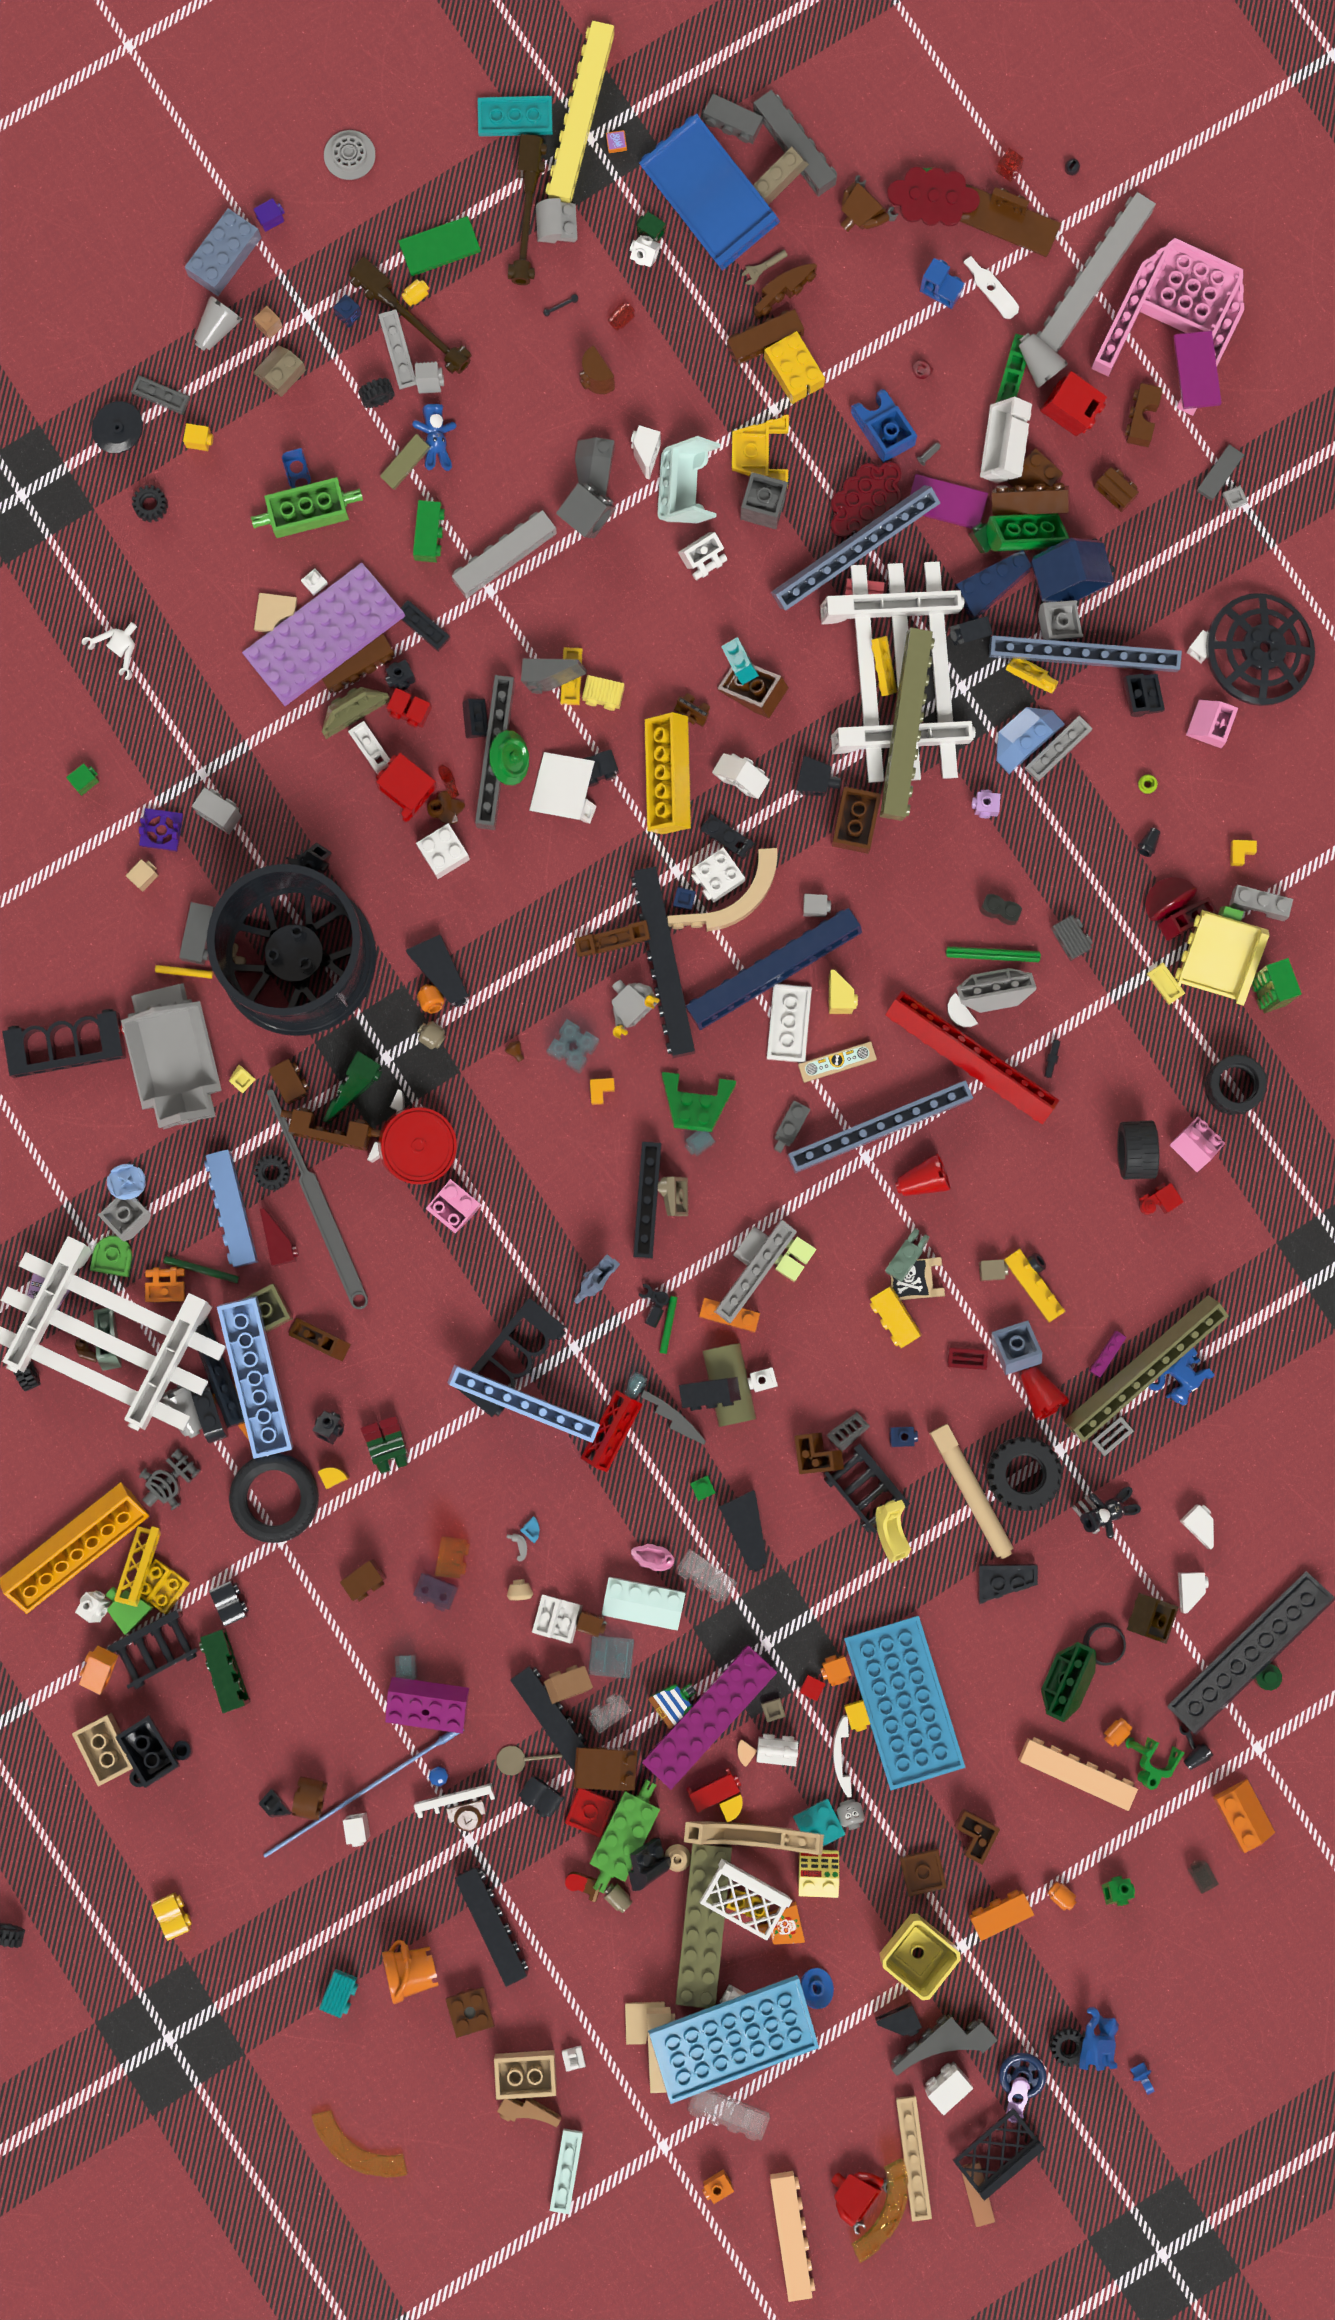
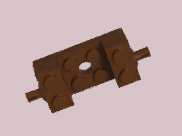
M299 1107V1110L293 1109V1112L283 1109L281 1111V1117L291 1119L288 1132L293 1136L368 1151L371 1136L379 1137L381 1130L370 1127L367 1121L355 1119V1122H349L347 1134L337 1130H333V1133H330L326 1128L315 1126L317 1117L310 1109Z

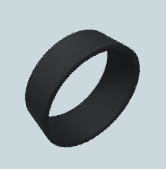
M1106 1622L1097 1623L1088 1629L1084 1636L1083 1644L1089 1647L1091 1635L1100 1628L1109 1627L1118 1631L1124 1641V1648L1120 1657L1110 1663L1096 1660L1098 1665H1112L1119 1661L1125 1653V1637L1117 1626Z

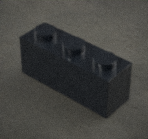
M738 1377L679 1385L682 1408L690 1407V1411L701 1410V1406L706 1405V1409L716 1408L719 1403H722V1407L732 1406L734 1401L741 1400Z

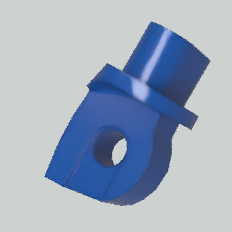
M1144 2062L1130 2069L1134 2076L1133 2081H1140L1147 2095L1155 2092L1147 2077L1152 2071L1147 2069Z

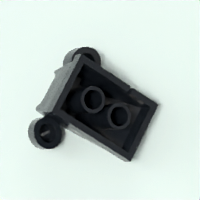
M148 1715L115 1737L134 1769L129 1775V1780L135 1787H149L180 1767L178 1760H187L193 1753L192 1745L188 1741H178L174 1744L173 1749H171L151 1715Z

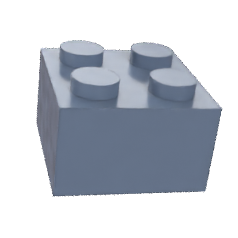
M1029 1321L992 1332L991 1343L1005 1375L1042 1363L1043 1353Z

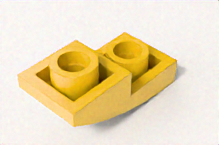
M734 1888L736 1897L746 1894V1892ZM731 1891L728 1899L733 1898ZM750 1896L752 1906L763 1903L761 1898ZM747 1898L737 1900L739 1910L749 1907ZM734 1902L726 1904V1908L736 1911ZM764 1907L753 1910L755 1919L766 1917ZM751 1911L742 1913L752 1918Z

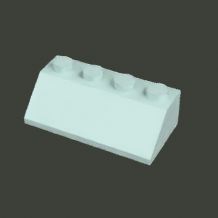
M609 1577L602 1615L678 1631L685 1592Z

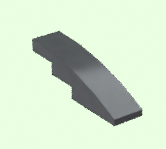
M645 1390L643 1391L642 1398L658 1405L655 1413L672 1421L670 1429L703 1445L705 1444L704 1438L678 1411L658 1397Z

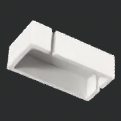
M1012 397L990 405L980 477L994 483H1001L1008 479L1011 480L1022 476L1029 428L1027 421L1031 417V403L1017 397Z

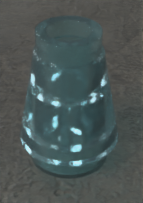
M634 1372L633 1375H630L625 1395L636 1399L646 1387L648 1378L638 1372Z

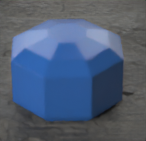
M437 1766L431 1769L429 1779L433 1785L441 1786L447 1782L449 1775L445 1768Z

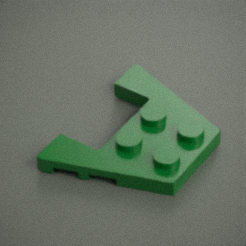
M662 1072V1081L665 1087L673 1127L712 1132L732 1091L736 1087V1081L719 1079L717 1096L678 1091L679 1074Z

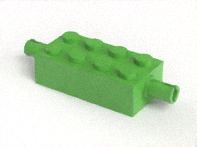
M336 477L264 496L268 509L267 513L251 516L254 528L270 524L276 538L349 520L346 510L347 504L363 501L360 489L344 493Z
M646 1779L639 1795L634 1796L624 1791L589 1864L600 1869V1874L593 1888L598 1890L602 1883L599 1892L603 1894L611 1877L626 1881L629 1875L628 1872L632 1869L630 1854L644 1844L660 1811L659 1808L649 1804V1799L657 1785L651 1783L647 1790L650 1781Z

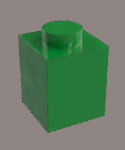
M84 763L66 777L81 796L99 783L96 778L98 775L91 766L87 768Z

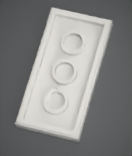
M776 984L773 986L767 1060L805 1062L812 987Z

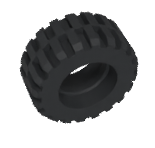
M1016 1437L1006 1440V1442L1000 1444L992 1452L986 1467V1480H988V1487L994 1494L993 1496L1004 1506L1018 1511H1034L1046 1506L1050 1500L1056 1497L1055 1494L1061 1487L1060 1481L1063 1479V1474H1061L1062 1465L1057 1458L1058 1455L1048 1444L1037 1438ZM1018 1456H1030L1041 1466V1482L1030 1492L1016 1491L1007 1481V1466L1011 1460Z

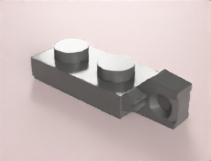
M793 1101L776 1132L774 1139L778 1140V1143L774 1148L775 1151L781 1153L785 1145L790 1147L811 1109Z

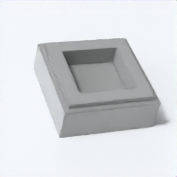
M1241 485L1222 494L1229 511L1248 503Z

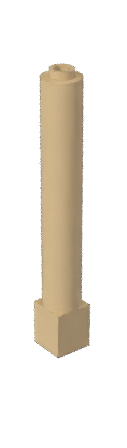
M948 1424L930 1432L929 1434L947 1464L996 1557L1001 1556L1004 1559L1012 1554L1011 1550L1014 1548L960 1450L959 1444Z

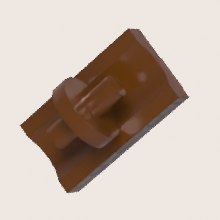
M689 693L683 698L679 697L674 711L688 716V722L693 725L697 723L703 727L706 724L710 706L706 703H701L697 707L693 704L695 701L694 696Z

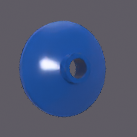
M812 1968L808 1970L801 1979V1987L806 2004L813 2009L825 2008L831 2002L834 1993L832 1979L823 1969Z

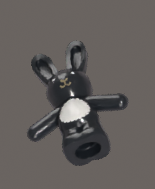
M1122 1488L1115 1498L1109 1499L1105 1503L1096 1494L1091 1493L1089 1499L1097 1508L1080 1516V1521L1085 1531L1095 1532L1098 1528L1105 1525L1106 1536L1112 1539L1114 1537L1112 1521L1119 1520L1123 1516L1136 1515L1141 1511V1507L1137 1504L1123 1505V1502L1132 1495V1488Z

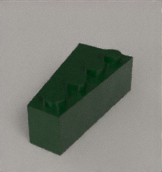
M224 1628L200 1637L199 1646L202 1653H205L207 1659L205 1661L206 1666L211 1673L212 1684L216 1690L222 1714L249 1704L251 1701L226 1629Z

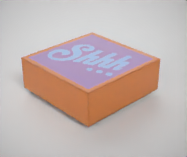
M624 130L606 133L609 153L627 151Z

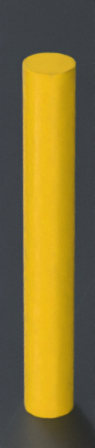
M160 965L155 967V973L213 978V971Z

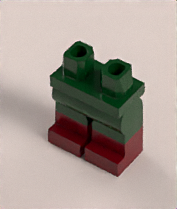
M397 1416L360 1428L373 1464L377 1465L381 1474L391 1471L389 1460L395 1459L398 1468L408 1465L407 1454L409 1453Z

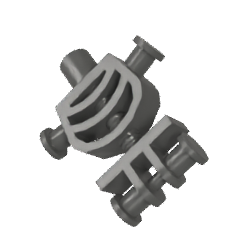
M180 1448L171 1455L172 1458L175 1457L179 1461L177 1464L171 1458L166 1460L174 1468L172 1473L157 1470L150 1474L147 1472L148 1469L145 1468L140 1474L139 1478H144L147 1481L145 1486L150 1490L142 1499L149 1507L158 1499L163 1504L168 1502L172 1507L171 1511L179 1507L181 1503H178L175 1497L180 1493L181 1488L176 1478L181 1475L190 1483L192 1479L186 1472L189 1471L192 1474V1478H195L201 1472V1469H197L194 1466L193 1461L188 1463V1456H184L180 1452ZM182 1464L186 1466L183 1470L180 1468ZM162 1473L167 1475V1477L163 1479L157 1475ZM156 1479L162 1483L158 1484L153 1482V1480ZM172 1482H174L175 1491H173V1488L171 1486Z

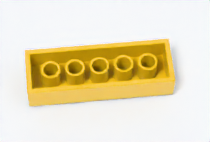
M672 712L645 719L647 831L667 834L690 829L688 716Z

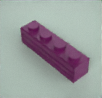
M1115 1331L1089 1372L1101 1378L1127 1337Z

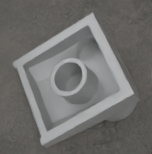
M1077 600L1047 602L1040 605L1038 618L1044 640L1060 641L1083 637Z
M115 1198L98 1216L122 1241L132 1239L150 1221L151 1213L136 1198L127 1200Z

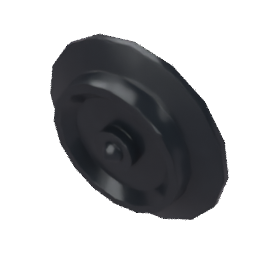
M115 401L105 405L97 412L92 423V435L95 443L100 449L108 453L120 454L130 450L137 444L143 431V420L140 412L135 406L122 401Z

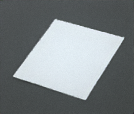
M544 752L529 811L580 820L595 761Z

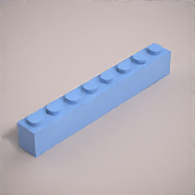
M454 1365L447 1381L450 1386L592 1443L600 1426L599 1423L457 1365Z

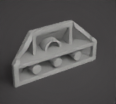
M1011 968L971 975L957 987L961 1004L980 1013L1018 1006L1036 990L1032 973H1025Z

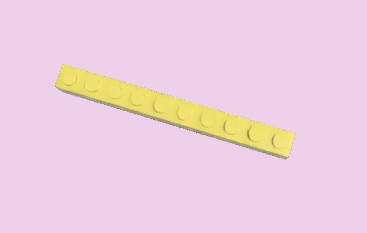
M592 21L591 28H587L586 39L588 40L587 44H583L581 56H583L582 62L579 61L578 79H574L572 90H574V95L569 98V114L566 113L564 117L565 130H561L559 137L561 145L555 152L556 165H552L550 172L552 180L551 183L548 182L546 187V194H548L549 199L561 198V202H572L614 38V25Z

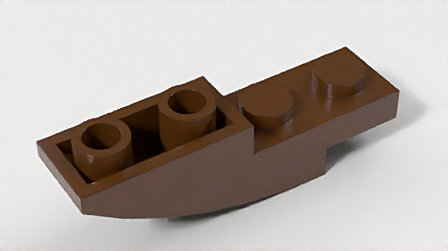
M812 263L796 267L769 282L762 289L761 297L763 299L754 307V315L758 319L763 315L767 316L772 310V306L776 302L780 303L784 299L785 294L790 299L794 295L797 296L803 290V286L807 282H812L816 277L817 265Z

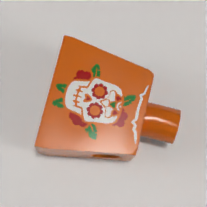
M796 1902L791 1903L789 1908H785L771 1933L773 1944L805 1942ZM778 1909L771 1911L768 1914H775L777 1913ZM767 1923L757 1927L760 1932L765 1934L769 1926Z

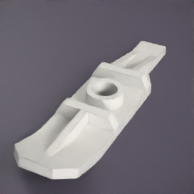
M971 256L967 258L963 263L974 275L975 284L998 309L1003 318L1011 319L1018 313L1019 306L1013 297L989 270L981 268ZM991 285L994 287V290L990 291L987 287Z

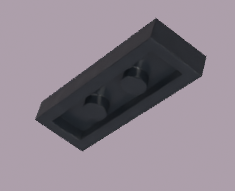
M409 600L400 608L405 614V617L401 620L438 652L451 638Z

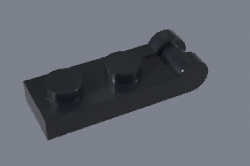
M712 814L700 829L704 834L743 860L747 856L746 853L749 848L752 849L755 845L750 839L744 837ZM738 842L743 844L740 849L736 847Z

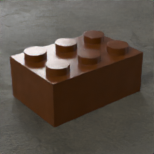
M844 787L832 847L869 854L881 794Z

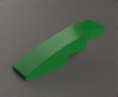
M1015 333L996 403L1017 397L1026 366L1025 359L1019 348L1021 344L1020 339L1024 337L1023 335Z

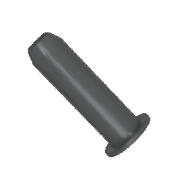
M934 443L921 457L918 456V462L925 466V462L940 449V443Z

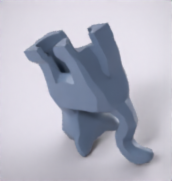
M606 1255L596 1267L584 1273L585 1279L581 1282V1291L574 1299V1302L578 1304L587 1296H595L597 1292L603 1289L609 1276L615 1272L620 1264L609 1255Z

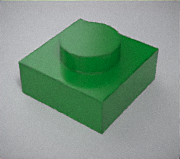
M708 1475L690 1483L698 1501L715 1494Z

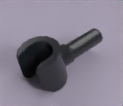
M1181 1725L1179 1728L1180 1733L1186 1735L1191 1749L1194 1750L1196 1746L1191 1731H1184Z

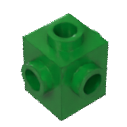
M1122 1876L1111 1878L1110 1882L1101 1885L1106 1905L1117 1903V1906H1124L1129 1904V1900L1135 1898V1888L1130 1878L1123 1879Z

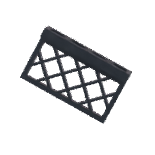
M1012 2108L952 2160L985 2201L1045 2150V2147L1015 2109ZM1014 2115L1018 2120L1017 2129L1006 2128L1007 2120ZM995 2130L1003 2131L1002 2142L991 2141L992 2133ZM1006 2131L1017 2132L1016 2144L1005 2142ZM1020 2133H1028L1032 2140L1026 2145L1019 2144ZM978 2144H988L987 2155L976 2154ZM991 2144L1002 2145L1001 2157L990 2155ZM1005 2146L1015 2147V2155L1011 2158L1004 2157ZM964 2156L972 2157L971 2168L962 2167L959 2161ZM975 2157L986 2158L985 2170L975 2169ZM989 2159L1000 2160V2168L996 2171L988 2170ZM966 2171H971V2177ZM974 2172L985 2173L984 2181L977 2186L973 2181Z

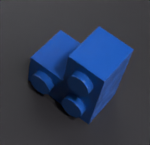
M934 258L923 275L920 292L953 309L963 292L965 283L959 277L949 275L950 266L944 260Z

